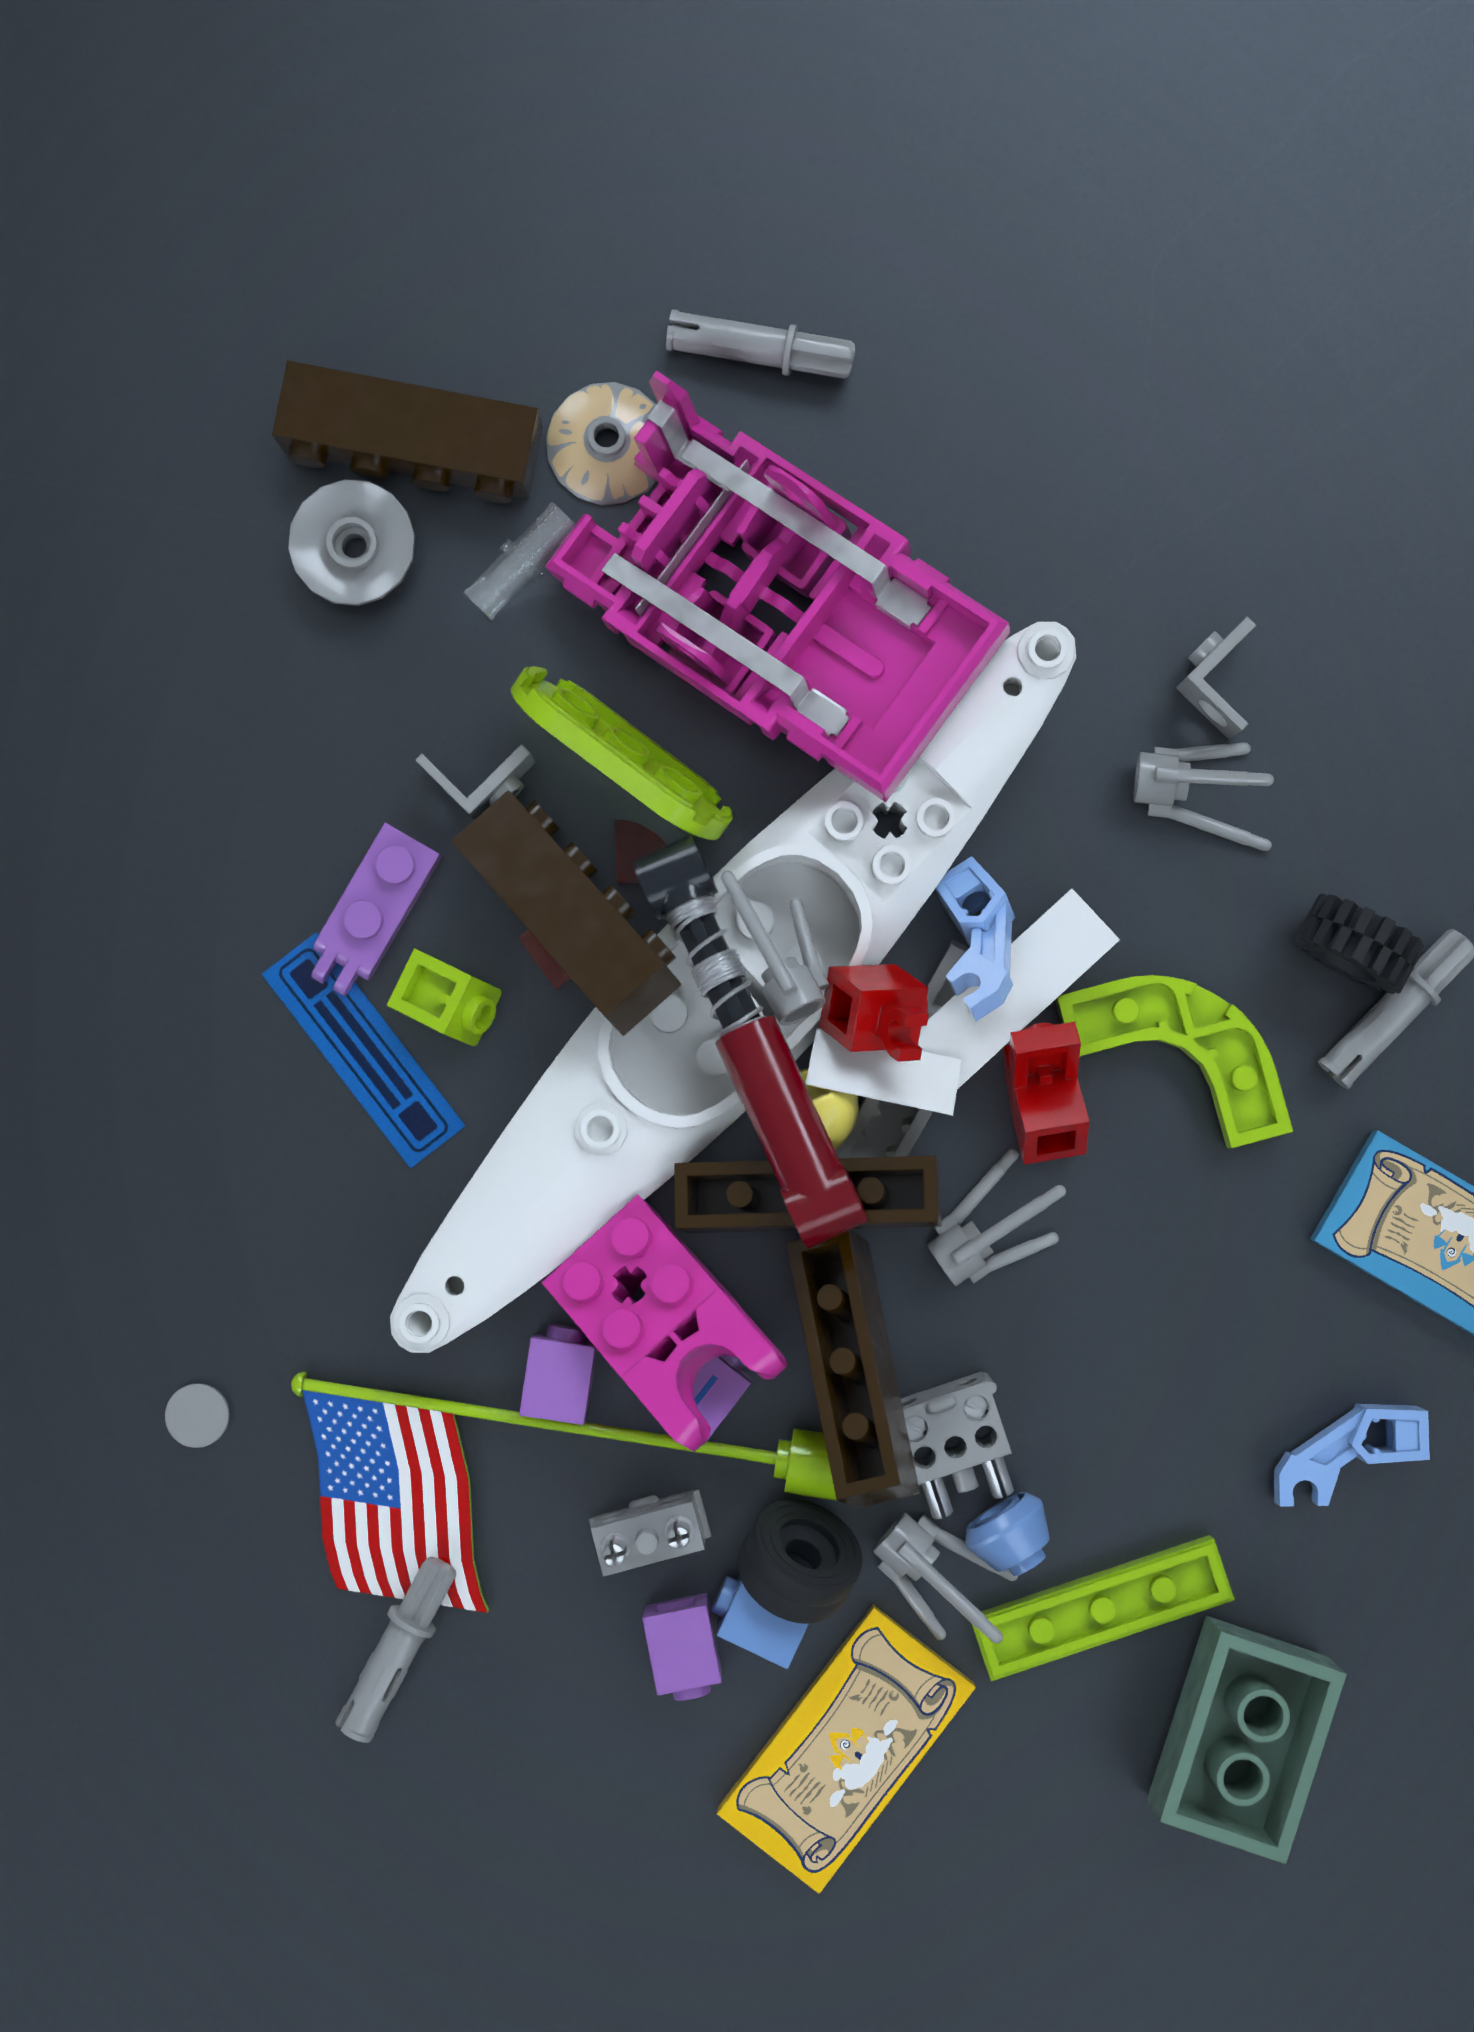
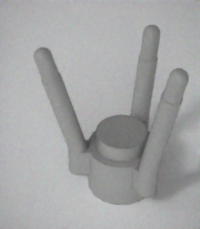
M1248 743L1217 744L1179 749L1154 747V753L1139 752L1133 801L1135 803L1148 804L1147 816L1170 818L1261 851H1269L1272 847V843L1268 839L1173 805L1174 800H1187L1190 783L1237 786L1272 785L1274 777L1268 773L1191 769V764L1185 763L1246 755L1251 750V746Z
M724 871L721 875L722 882L769 967L761 975L765 983L764 986L746 968L744 969V971H747L746 976L743 978L744 982L752 981L751 985L747 986L750 995L759 1006L763 1007L762 1013L764 1016H775L782 1026L797 1023L814 1014L826 1003L822 990L826 989L830 984L819 966L801 900L798 898L792 899L790 901V909L804 965H799L795 957L781 959L734 874L731 871Z
M1014 1148L1007 1150L952 1213L941 1220L942 1227H934L939 1236L926 1244L955 1286L967 1278L976 1283L991 1271L1035 1254L1059 1241L1058 1234L1051 1232L988 1257L994 1253L990 1247L991 1244L1064 1197L1066 1189L1063 1185H1057L1043 1195L1036 1197L983 1233L979 1231L973 1221L963 1227L960 1226L1017 1160L1019 1153Z
M906 1512L903 1513L888 1528L872 1549V1552L882 1560L877 1567L895 1583L935 1639L943 1640L946 1637V1632L906 1574L914 1581H917L922 1576L993 1643H1000L1003 1639L1001 1631L932 1566L940 1554V1551L932 1543L936 1542L1009 1581L1017 1580L1018 1576H1013L1009 1569L1000 1572L995 1571L966 1547L965 1541L939 1528L925 1514L915 1521Z

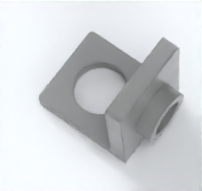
M1248 616L1225 639L1214 631L1188 657L1196 668L1176 687L1228 740L1239 734L1248 723L1203 678L1256 626Z
M521 744L466 798L423 754L416 759V762L474 820L508 790L516 797L524 788V784L519 779L536 763L532 754Z

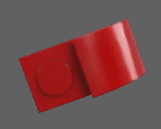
M1075 1021L1056 1025L1038 1023L1024 1030L1010 1032V1045L1003 1047L1005 1081L1011 1117L1023 1165L1086 1155L1090 1121L1078 1081L1081 1042Z

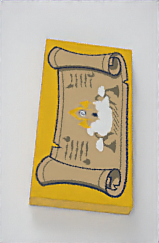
M872 1604L717 1807V1815L820 1894L976 1688L974 1682Z

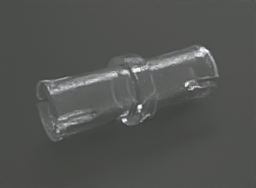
M551 502L547 506L548 508L514 542L507 539L499 547L503 553L470 588L467 587L464 591L466 596L491 620L530 580L536 584L544 576L540 569L550 560L576 525L555 503Z

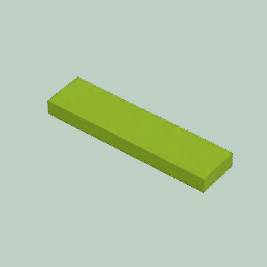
M1211 1535L981 1611L1001 1631L1003 1639L1000 1643H993L973 1624L972 1627L991 1681L1235 1599L1215 1540Z

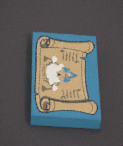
M1372 1130L1309 1240L1474 1336V1186L1384 1133Z

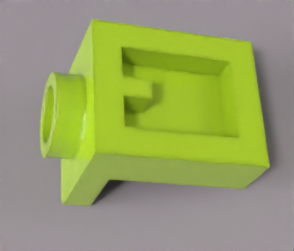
M414 948L387 1006L444 1035L468 1045L476 1046L482 1034L491 1026L495 1018L496 1005L502 991Z

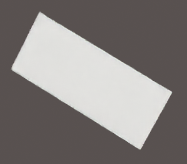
M816 1029L805 1085L953 1116L962 1059L922 1051L920 1060L898 1062L886 1050L850 1052L825 1031Z

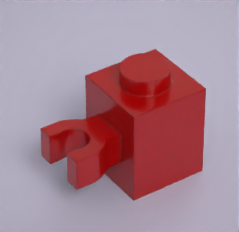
M896 964L829 967L827 981L830 985L825 989L824 997L826 1003L822 1006L819 1027L850 1052L886 1050L898 1062L920 1060L922 1048L918 1043L921 1027L927 1026L928 1022L927 995L929 988Z

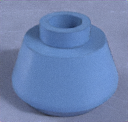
M1021 1492L990 1507L966 1527V1547L997 1572L1009 1569L1013 1576H1018L1034 1568L1045 1559L1046 1555L1042 1548L1050 1540L1042 1500L1027 1492Z

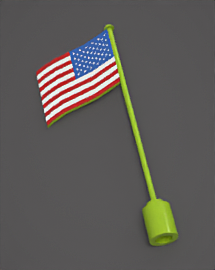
M307 1372L296 1374L291 1381L292 1391L299 1397L304 1396L318 1455L322 1539L331 1575L337 1589L404 1599L422 1563L431 1556L441 1559L456 1570V1577L441 1603L442 1606L489 1612L482 1594L474 1561L470 1476L455 1415L694 1452L674 1441L670 1435L589 1422L580 1425L520 1416L518 1411L307 1379ZM794 1428L792 1441L779 1439L777 1452L707 1441L704 1446H700L695 1451L697 1453L775 1465L773 1478L786 1480L784 1493L838 1501L836 1500L824 1434L822 1432Z

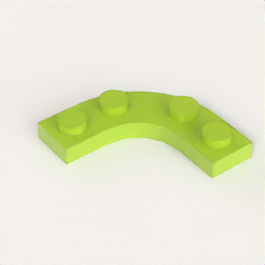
M1148 975L1115 980L1063 994L1054 1000L1060 1023L1075 1021L1081 1042L1080 1056L1131 1042L1159 1041L1180 1048L1199 1065L1210 1087L1226 1148H1235L1293 1132L1277 1071L1263 1038L1255 1026L1237 1007L1229 1004L1216 994L1188 980L1169 976Z

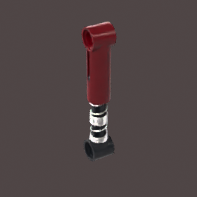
M692 834L632 861L636 876L658 920L665 919L669 921L670 929L676 931L674 938L684 943L689 954L686 959V965L692 967L691 975L695 979L701 996L709 998L712 1004L710 1017L719 1020L723 1030L715 1045L781 1186L782 1197L807 1249L812 1248L868 1222L869 1219L842 1161L838 1158L775 1016H760L759 1012L763 1010V1007L755 1006L747 986L751 985L752 981L744 982L743 978L746 976L747 971H744L745 967L740 962L741 958H738L737 950L729 949L723 934L727 933L728 929L724 928L721 930L717 923L715 915H717L719 909L716 908L713 897L718 893V889Z

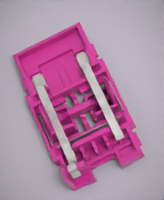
M656 371L649 384L658 403L653 405L641 421L645 424L634 437L640 450L634 458V464L659 484L649 497L643 494L638 501L640 509L630 523L622 522L618 528L621 534L618 539L596 525L590 515L583 514L547 562L546 568L554 578L563 583V588L593 609H595L597 604L601 606L605 611L601 619L609 630L615 634L622 632L631 645L747 724H757L762 733L772 741L776 739L780 732H783L787 735L786 739L818 762L822 757L825 758L828 764L884 802H887L1010 634L1009 622L950 585V578L918 558L914 561L910 559V544L904 536L740 431L732 442L722 437L724 435L722 430L697 415L688 392ZM827 507L856 525L858 528L853 534L847 523L829 511ZM740 538L744 541L742 550L752 561L745 572L730 561L713 553L721 540L732 547L736 545ZM704 563L737 583L729 594V599L717 591H710L708 593L704 589L707 582L697 574ZM775 577L803 596L814 600L805 613L790 601L768 588ZM760 599L796 623V626L789 635L782 631L778 636L771 627L750 614ZM664 641L671 647L669 653L660 648Z

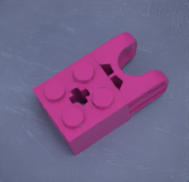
M638 1194L541 1282L674 1441L694 1452L708 1440L711 1431L708 1421L697 1407L693 1390L696 1375L704 1364L716 1357L726 1355L736 1357L764 1380L774 1379L787 1367L786 1358L741 1308L734 1297L664 1217ZM641 1286L645 1295L636 1302L633 1300V1297Z

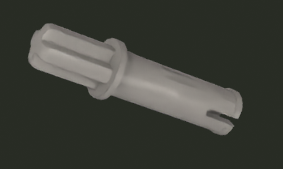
M672 309L669 321L672 326L668 325L667 351L673 352L675 350L782 368V374L785 376H789L791 370L845 379L849 377L853 369L855 344L851 340L798 332L796 324H790L789 330L685 313L677 309Z
M1454 929L1447 930L1418 959L1401 993L1395 992V994L1386 992L1324 1057L1317 1061L1324 1071H1331L1329 1076L1342 1087L1349 1090L1353 1086V1082L1429 1004L1437 1006L1441 1002L1438 994L1474 958V945L1460 932Z
M428 1557L422 1563L401 1605L390 1606L387 1614L390 1622L360 1674L359 1680L347 1703L343 1706L335 1720L336 1726L341 1727L340 1731L349 1738L363 1743L372 1741L385 1711L397 1693L425 1638L433 1637L436 1627L432 1620L456 1577V1570L441 1559Z

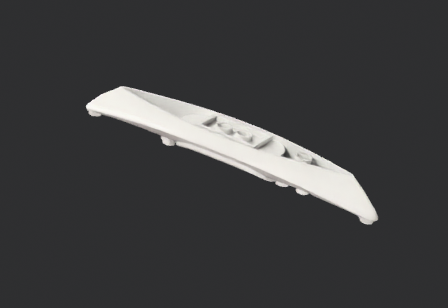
M1036 622L1006 639L887 802H884L835 768L753 838L713 877L718 889V893L713 897V900H715L714 904L719 909L717 915H715L717 923L721 930L724 928L728 929L727 933L723 934L729 949L737 950L738 958H741L740 962L743 963L745 968L762 986L765 983L761 975L769 967L731 900V896L722 882V873L724 871H731L734 874L782 960L795 957L799 965H804L790 909V901L798 898L803 904L819 966L826 979L829 967L879 965L940 883L1043 725L1076 660L1075 638L1066 627L1058 622ZM883 811L885 815L889 811L895 813L901 819L898 827L903 834L895 838L889 832L885 839L876 835L874 829L878 820L874 814ZM667 924L657 936L676 956V959L667 967L682 985L625 1036L620 1034L597 1007L592 1010L535 1085L471 1178L422 1253L399 1295L390 1315L391 1335L402 1348L411 1353H430L488 1319L560 1266L637 1194L644 1200L674 1175V1163L690 1162L746 1111L715 1045L723 1030L719 1020L710 1017L712 1004L709 998L701 996L695 979L691 975L692 967L686 965V959L689 955L683 942H679L674 938L676 931L671 930L670 925ZM752 997V999H753V1001H754V1003H755V1006H756V1007H759V1005H758V1003L756 1002V1000ZM822 1007L814 1014L797 1023L786 1026L779 1024L795 1061L814 1041L816 1029L822 1030L819 1027Z

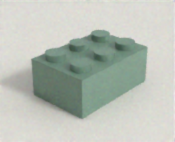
M1206 1616L1147 1797V1801L1158 1820L1164 1824L1286 1864L1347 1673L1328 1656Z

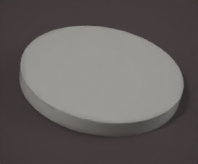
M202 1383L190 1384L176 1391L168 1401L165 1410V1422L171 1436L180 1444L191 1448H201L216 1442L226 1431L230 1418L229 1406L224 1396L216 1388Z

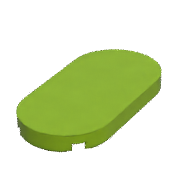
M530 666L522 670L510 691L516 703L537 724L673 825L703 839L717 840L720 838L733 819L732 810L729 806L724 805L721 810L716 807L721 798L717 795L716 789L705 779L570 680L565 681L561 678L555 686L543 680L548 673L547 669Z

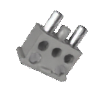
M981 1371L901 1398L918 1485H922L934 1519H942L930 1483L932 1480H934L946 1517L953 1513V1508L942 1478L944 1476L952 1474L958 1493L968 1492L979 1486L973 1466L982 1464L993 1497L997 1499L1003 1498L991 1460H994L1005 1494L1009 1496L1014 1491L1003 1456L1012 1454L992 1395L996 1392L997 1387L989 1374L985 1372L982 1373ZM980 1427H991L990 1432L986 1436L975 1437L976 1431ZM950 1437H961L960 1442L956 1446L950 1448L944 1446ZM926 1446L931 1448L925 1457H914V1453L920 1447Z
M700 1489L661 1499L655 1495L631 1501L627 1508L589 1518L603 1577L705 1550V1539L712 1536Z

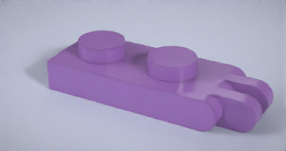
M384 823L314 943L313 949L321 953L322 956L316 964L311 977L323 984L330 976L337 963L344 968L336 980L333 990L343 996L348 994L358 976L369 981L443 856L389 824Z

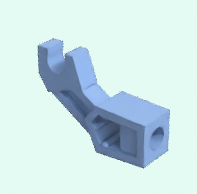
M971 856L946 872L935 890L943 908L970 946L947 973L946 978L957 996L970 987H979L974 993L963 998L969 1013L975 1021H978L1003 1005L1013 986L1010 978L1012 921L1015 919V915L1006 893ZM982 909L979 916H972Z
M1355 1404L1353 1410L1291 1452L1285 1451L1274 1469V1503L1280 1507L1294 1506L1293 1488L1298 1482L1307 1480L1312 1485V1502L1317 1506H1328L1340 1468L1355 1457L1367 1464L1430 1460L1428 1411L1418 1406ZM1380 1419H1385L1386 1446L1373 1447L1369 1444L1362 1446V1442L1367 1437L1366 1432L1371 1421L1377 1423Z

